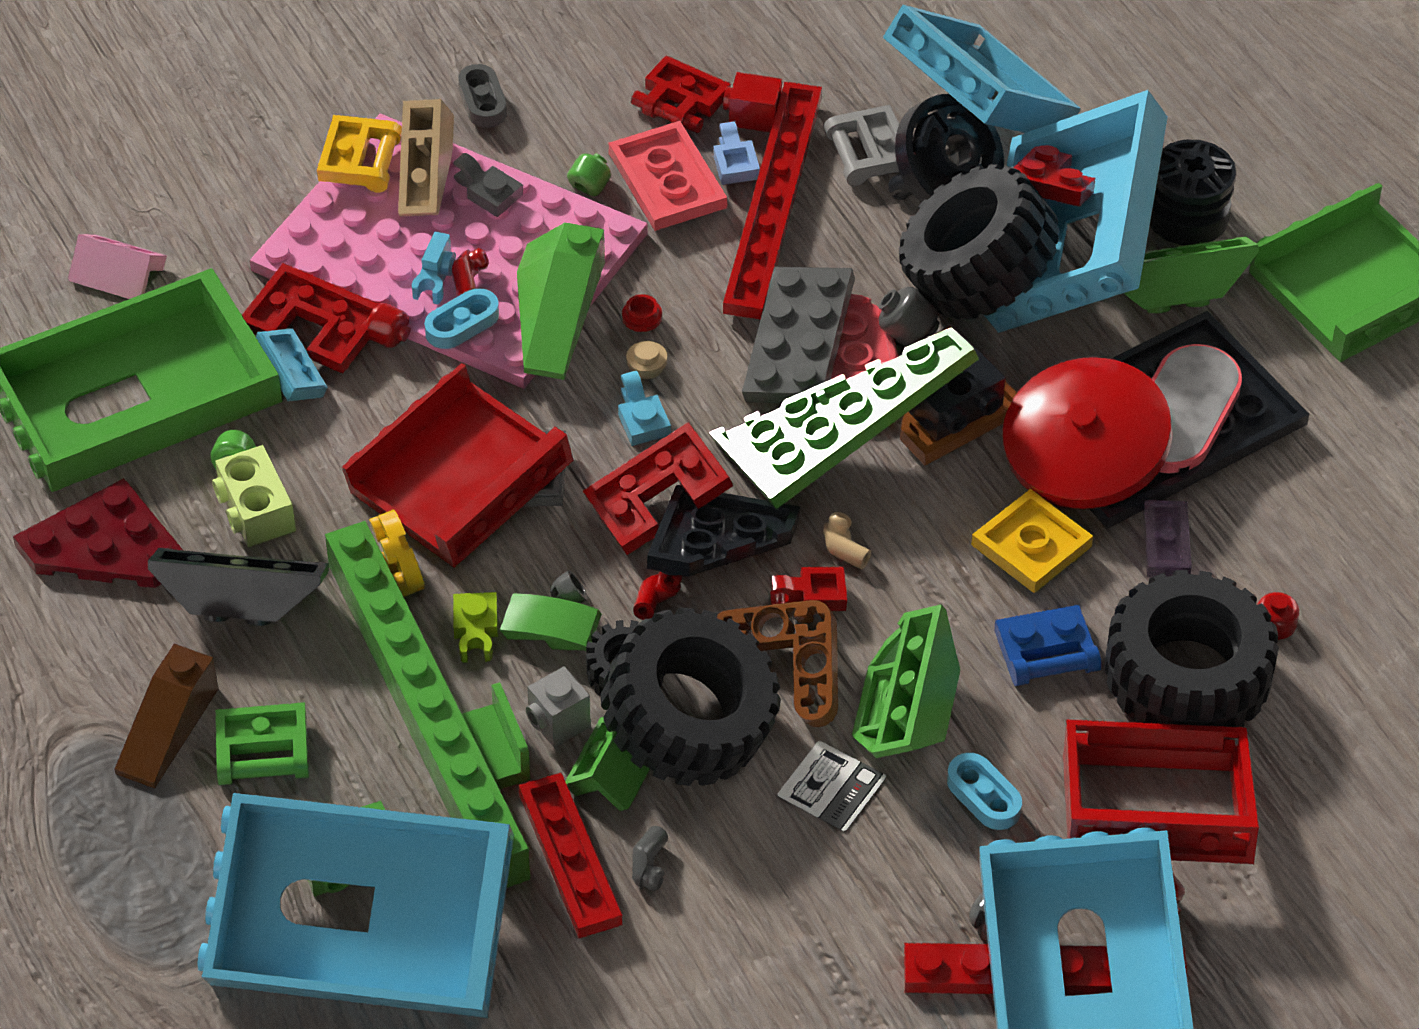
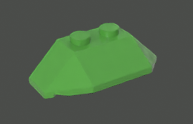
M1244 236L1145 252L1139 288L1124 294L1144 310L1147 309L1149 313L1167 312L1171 310L1172 305L1185 304L1188 307L1209 305L1211 299L1224 297L1259 253L1258 244Z
M942 604L904 613L897 623L900 627L886 639L868 666L852 737L875 758L917 750L945 741L960 675V666L947 612Z

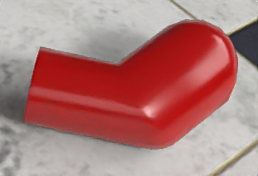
M476 248L474 251L468 249L462 252L453 262L451 272L457 296L466 291L476 289L474 277L478 274V270H484L489 265V259L484 249Z
M659 572V574L646 578L639 588L633 607L634 615L641 620L651 619L654 616L657 604L678 593L681 588L682 576L666 575Z

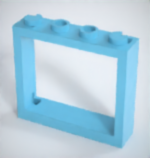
M902 5L883 36L887 42L984 124L1027 133L1078 115L1081 110L1078 105L979 24ZM979 34L985 38L981 46L974 45ZM995 91H997L998 95L994 100H992L991 98L993 94L995 93Z

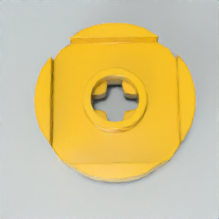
M395 510L369 519L377 542L381 544L383 550L381 553L403 597L425 589L424 580L412 547H409L404 536L406 532Z

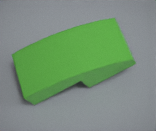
M513 593L500 631L507 639L544 640L552 650L586 651L588 641L592 642L591 636L597 630L602 613L597 608L569 600Z

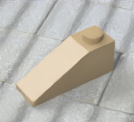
M442 99L403 101L398 215L400 217L439 215L453 153L454 114Z

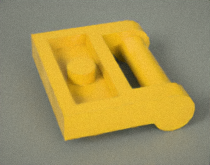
M333 115L317 167L318 181L366 186L368 190L375 193L384 192L390 180L388 169L394 148L401 141L402 126L397 122L389 120ZM370 138L380 140L373 167L363 166Z

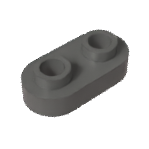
M473 64L463 68L458 75V85L469 120L474 125L483 128H491L501 124L507 116L506 99L495 71L483 64Z

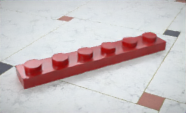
M904 943V993L993 994L988 944ZM1059 945L1066 996L1112 993L1107 946ZM1183 948L1184 961H1185V969H1186V976H1187L1186 954H1185V948Z

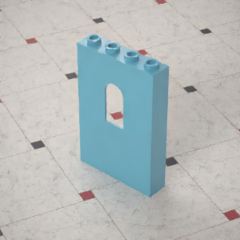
M1149 90L1012 137L1006 166L1013 168L1035 146L1049 145L1058 148L1059 152L1072 155L1071 168L1081 171L1085 176L1096 178L1094 193L1080 207L1043 198L1058 219L1059 240L1058 244H1055L1056 253L1053 260L1047 262L1046 272L1041 278L1037 277L1032 283L1033 287L1027 293L1022 292L1015 298L1016 301L1009 306L1003 305L997 308V312L985 316L998 333L1139 288L1168 118ZM1099 214L1090 260L1082 268L1064 274L1060 273L1059 268L1067 225Z
M233 793L231 806L224 807L221 818V832L226 834L223 852L218 851L216 853L213 866V877L218 879L216 897H210L206 907V925H211L208 943L201 944L198 954V971H203L202 977L210 985L488 1018L514 833L510 824ZM298 880L374 887L375 891L368 932L292 923L282 913L280 905L282 894L290 884Z
M1137 828L1128 834L1109 835L1105 832H1090L1081 838L1062 839L1059 836L1050 835L1040 837L1035 842L1015 843L1012 840L1002 839L993 841L988 846H979L980 872L997 1029H1193L1167 831ZM1074 909H1087L1096 913L1101 918L1105 928L1112 993L1065 996L1058 924L1067 912Z

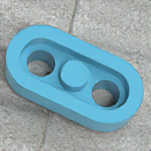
M472 289L433 310L425 319L427 341L434 347L450 349L491 327L499 318V301L497 296L486 289Z
M963 753L952 759L948 766L947 785L950 791L986 827L1004 830L1014 826L1019 821L1022 810V797L1019 791L985 757L979 754ZM970 779L975 781V783L968 784L964 780ZM994 809H1001V810H1003L1004 812H996V811H993V810H994Z

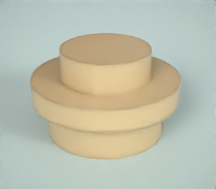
M637 342L627 351V365L632 372L637 371L640 378L652 379L660 375L665 368L667 352L657 342Z

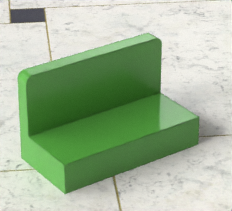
M499 682L491 685L492 705L462 713V716L500 790L531 779L528 746Z
M600 717L565 782L569 791L575 796L598 790L619 811L627 810L650 769L644 765L640 769L630 761L632 755L627 750L624 752L620 751L613 741L617 732H609L603 717Z

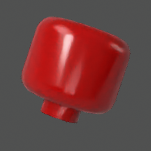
M385 302L378 304L373 309L366 323L369 339L387 348H394L401 341L405 342L411 332V328L408 327V314Z
M1272 592L1261 597L1257 605L1262 603L1271 615L1270 622H1273L1277 628L1278 640L1291 636L1297 628L1299 619V606L1290 595L1282 592Z

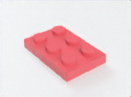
M681 121L608 143L611 159L654 231L727 208L726 194Z

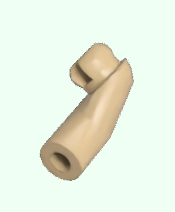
M841 512L832 513L829 516L828 523H825L823 528L827 550L833 556L859 569H864L871 557V550L852 541L851 533L848 530L852 522L848 515Z

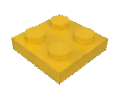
M1029 489L974 532L971 545L1031 592L1035 593L1092 547L1093 535L1032 489Z

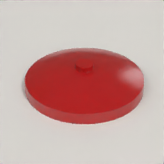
M1096 357L1061 362L1034 376L1013 398L1006 412L1003 424V445L1008 464L1017 480L1027 490L1032 489L1049 503L1078 509L1111 505L1125 500L1143 489L1163 467L1169 455L1173 438L1170 409L1158 385L1144 372L1127 363Z

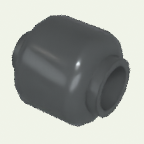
M905 287L899 291L892 289L879 303V309L881 310L879 316L880 328L904 347L935 334L939 328L937 306L914 287Z

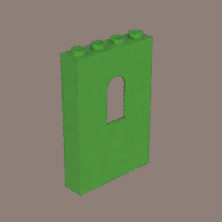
M213 268L0 348V413L6 424L13 422L15 427L12 430L18 447L21 451L28 449L31 454L28 456L29 464L36 479L44 478L51 492L283 402L278 372ZM135 375L150 399L88 424L75 423L65 413L68 404L74 399Z

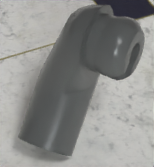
M659 826L650 827L633 847L632 880L640 889L646 887L650 891H656L664 881L662 878L665 874L664 870L661 867L653 866L656 855L668 841L667 832Z

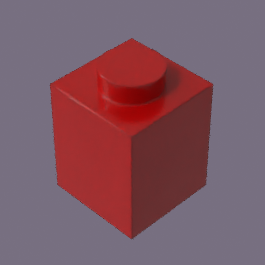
M737 72L733 86L726 87L723 98V110H729V122L735 121L737 128L771 132L782 92V79Z

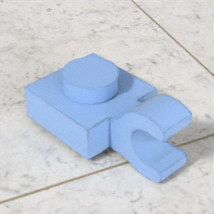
M735 121L720 123L719 127L722 137H719L720 145L714 146L713 157L721 185L757 180L760 167L752 140L740 142Z

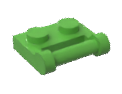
M305 702L215 710L216 761L219 785L233 784V779L295 774V779L309 778ZM293 750V757L232 762V755Z

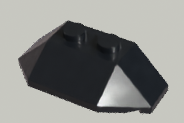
M158 548L148 560V570L189 614L203 615L205 620L212 622H222L229 618L246 619V623L250 625L264 626L277 622L315 590L328 574L329 563Z

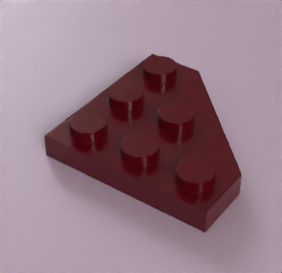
M124 478L13 536L16 549L36 574L54 576L55 571L76 573L78 579L113 583L114 578L137 581V586L156 588L161 585L160 581L148 570V560L158 548L183 550Z

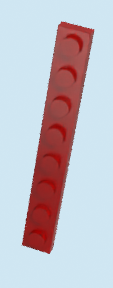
M784 81L724 297L723 314L761 320L774 267H777L822 100V87Z

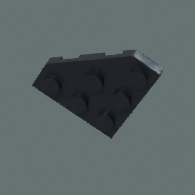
M676 484L648 552L646 569L659 571L666 575L690 577L789 545L792 542L799 522L800 506L783 504L776 509L767 500L722 493L698 509L682 486Z

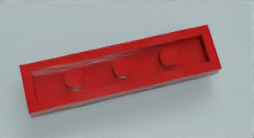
M562 772L519 785L520 799L578 938L622 926V913Z

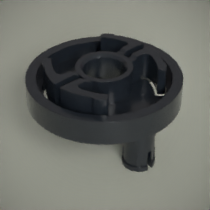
M950 94L935 95L914 105L904 115L897 129L895 156L900 175L890 179L888 188L890 193L898 189L901 190L893 196L897 200H904L914 195L920 202H923L924 199L928 200L935 194V189L941 185H947L952 181L953 177L960 173L968 174L971 169L979 166L986 169L989 165L1004 166L1003 146L996 127L984 124ZM957 152L959 155L958 165L949 159L950 156Z

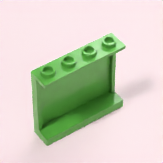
M1379 182L1364 190L1354 192L1350 197L1334 205L1324 207L1320 212L1302 221H1295L1288 228L1272 236L1263 237L1257 242L1259 253L1250 263L1249 273L1339 362L1419 322V241L1379 204L1382 185Z

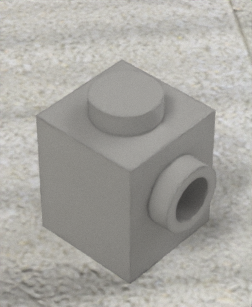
M565 666L527 687L529 705L526 707L527 717L533 727L540 731L553 747L562 744L591 727L590 695Z

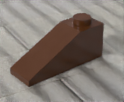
M173 644L151 678L115 766L116 775L154 789L156 788L219 690L213 657Z

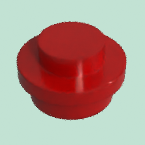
M638 294L629 298L623 307L622 321L627 328L633 331H651L660 325L662 309L652 296Z

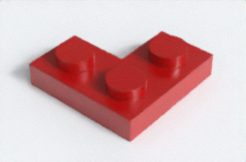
M1035 146L1013 167L1022 174H1025L1039 194L1045 199L1080 207L1094 193L1096 178L1085 176L1081 171L1072 169V155L1059 152V149L1054 146Z

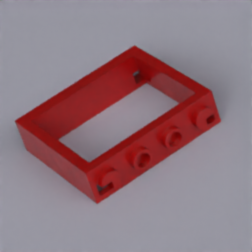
M1066 719L1063 763L1067 839L1081 838L1090 832H1105L1109 835L1128 834L1137 828H1152L1155 831H1167L1172 861L1254 864L1259 825L1247 728ZM1076 731H1087V733H1076ZM1224 737L1238 738V745H1235V740H1226ZM1080 764L1230 771L1235 815L1082 808ZM1083 825H1092V827H1083Z

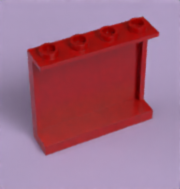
M461 363L449 374L444 375L438 384L423 397L414 401L408 410L392 424L384 427L378 436L361 451L353 454L348 462L342 466V470L351 494L380 515L395 510L405 532L455 568L574 460L566 433L557 427H554L547 434L474 385L470 381L466 365Z

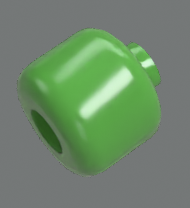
M587 153L579 155L567 173L568 182L579 191L590 196H598L611 177V171L606 164V159L596 153L594 155Z
M229 430L222 433L210 454L213 467L216 469V460L255 448L256 445L253 439L240 430Z

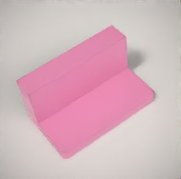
M79 234L68 279L70 282L131 299L145 293L150 271L164 270L167 255L99 235Z

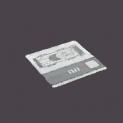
M818 741L778 792L777 796L832 826L846 831L886 779V775L826 743Z

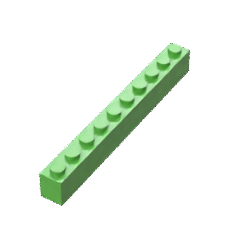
M366 521L325 534L329 568L450 817L510 824L514 833L506 888L530 880L529 848Z

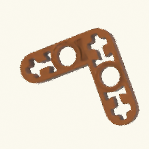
M809 600L722 611L717 615L718 619L725 622L730 618L740 624L738 629L746 636L748 635L746 630H752L754 637L759 641L757 648L760 651L793 648L795 711L811 727H823L834 720L838 711L837 622L826 604L821 601ZM819 614L823 622L817 623L816 630L812 631L807 623L813 622V615ZM792 616H794L799 624L794 625ZM774 617L783 619V629L778 635L773 637L763 635L762 628L766 621ZM817 653L826 656V665L820 672L811 674L805 671V663L810 656ZM810 685L817 686L818 696L825 703L818 706V713L815 714L807 707L815 702V691Z

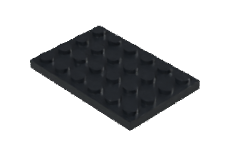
M1208 311L1111 358L1139 369L1152 379L1163 358L1172 350L1192 344L1208 345L1226 352L1236 361L1241 370L1242 382L1238 399L1208 455L1201 464L1190 470V466L1180 468L1178 473L1159 472L1143 489L1125 500L1103 507L1089 508L1107 529L1308 424L1309 413Z

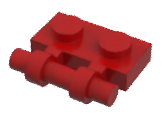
M666 55L645 77V89L651 92L645 94L636 90L632 95L631 104L641 108L642 113L652 118L659 116L671 123L681 121L685 130L688 129L699 133L704 125V120L695 116V113L699 112L711 117L723 104L726 87H731V84ZM667 99H670L676 103H679L680 105L678 107H675L666 103L665 101Z

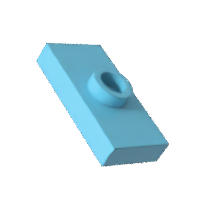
M293 328L257 333L256 339L279 374L281 391L287 401L324 397L328 387Z

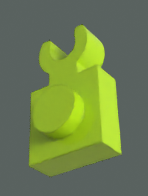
M497 592L453 594L454 639H460L459 652L462 663H468V652L474 648L484 651L485 662L492 660L493 648L490 637H498Z

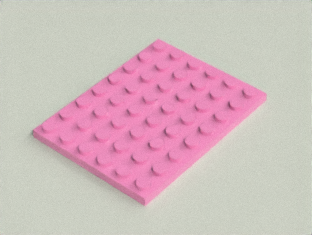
M381 113L375 118L394 121L402 126V122ZM370 138L363 166L373 167L380 144L379 139ZM400 141L394 148L388 169L390 180L384 192L375 193L368 190L366 186L319 181L250 259L251 271L268 279H271L282 263H285L375 303L385 302L405 311L409 316L408 327L411 328V332L407 339L525 389L535 376L534 374L524 373L517 270L527 243L565 222L604 229L605 265L591 302L592 305L647 236L648 226L646 222L454 143L439 215L400 217L398 215ZM463 153H467L476 159L484 172L490 167L495 166L523 184V196L499 217L494 216L467 199V187L460 185L454 179V175L461 170L454 165V161ZM435 231L450 234L451 252L456 253V259L462 252L468 249L470 251H474L476 248L485 250L489 259V265L484 270H478V274L474 277L476 289H486L493 292L499 301V318L494 325L450 349L434 347L427 341L425 319L430 312L458 297L453 276L445 277L443 281L444 297L439 304H433L432 290L423 291L418 300L413 299L412 282L421 272V259Z

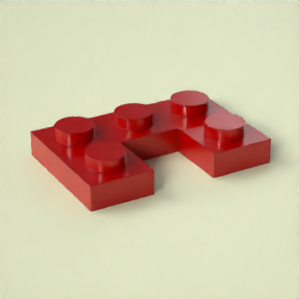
M282 263L242 316L254 335L263 331L287 329L296 316L322 326V330L308 346L307 353L312 361L343 374L369 341L366 323L378 303Z
M688 422L584 489L583 493L624 553L629 555L655 538L659 528L658 523L645 507V502L676 482H679L699 509L734 485L728 474Z

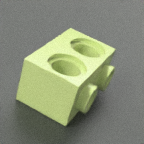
M263 445L215 461L218 478L212 480L215 495L220 504L227 502L229 509L226 510L230 527L234 534L241 532L247 547L296 531L292 502Z

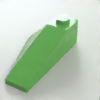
M565 222L527 243L517 270L524 373L561 380L565 379L605 265L604 229Z

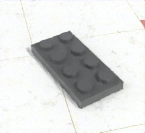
M774 267L742 389L745 402L783 403L787 398L831 380L855 281L852 268Z

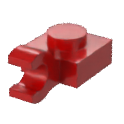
M801 567L800 577H790L787 575L772 576L773 591H770L771 605L816 600L826 604L830 611H846L848 599L844 567Z

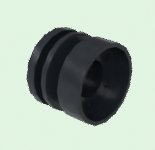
M1180 140L1170 143L1162 149L1150 226L1156 234L1169 242L1179 245H1195L1212 242L1225 232L1229 223L1232 206L1231 197L1234 193L1236 181L1235 162L1228 152L1216 144L1203 140Z

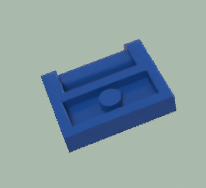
M1079 605L995 620L994 631L1014 686L1029 684L1030 679L1084 669L1086 673L1101 670L1102 664L1098 647L1092 641ZM1078 651V653L1026 662L1027 660H1033Z

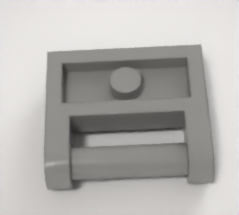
M890 105L833 116L824 123V131L827 137L833 140L844 164L843 174L849 185L858 186L870 177L899 172L895 156V138L899 123ZM857 132L867 154V159L858 160L847 135L848 133Z

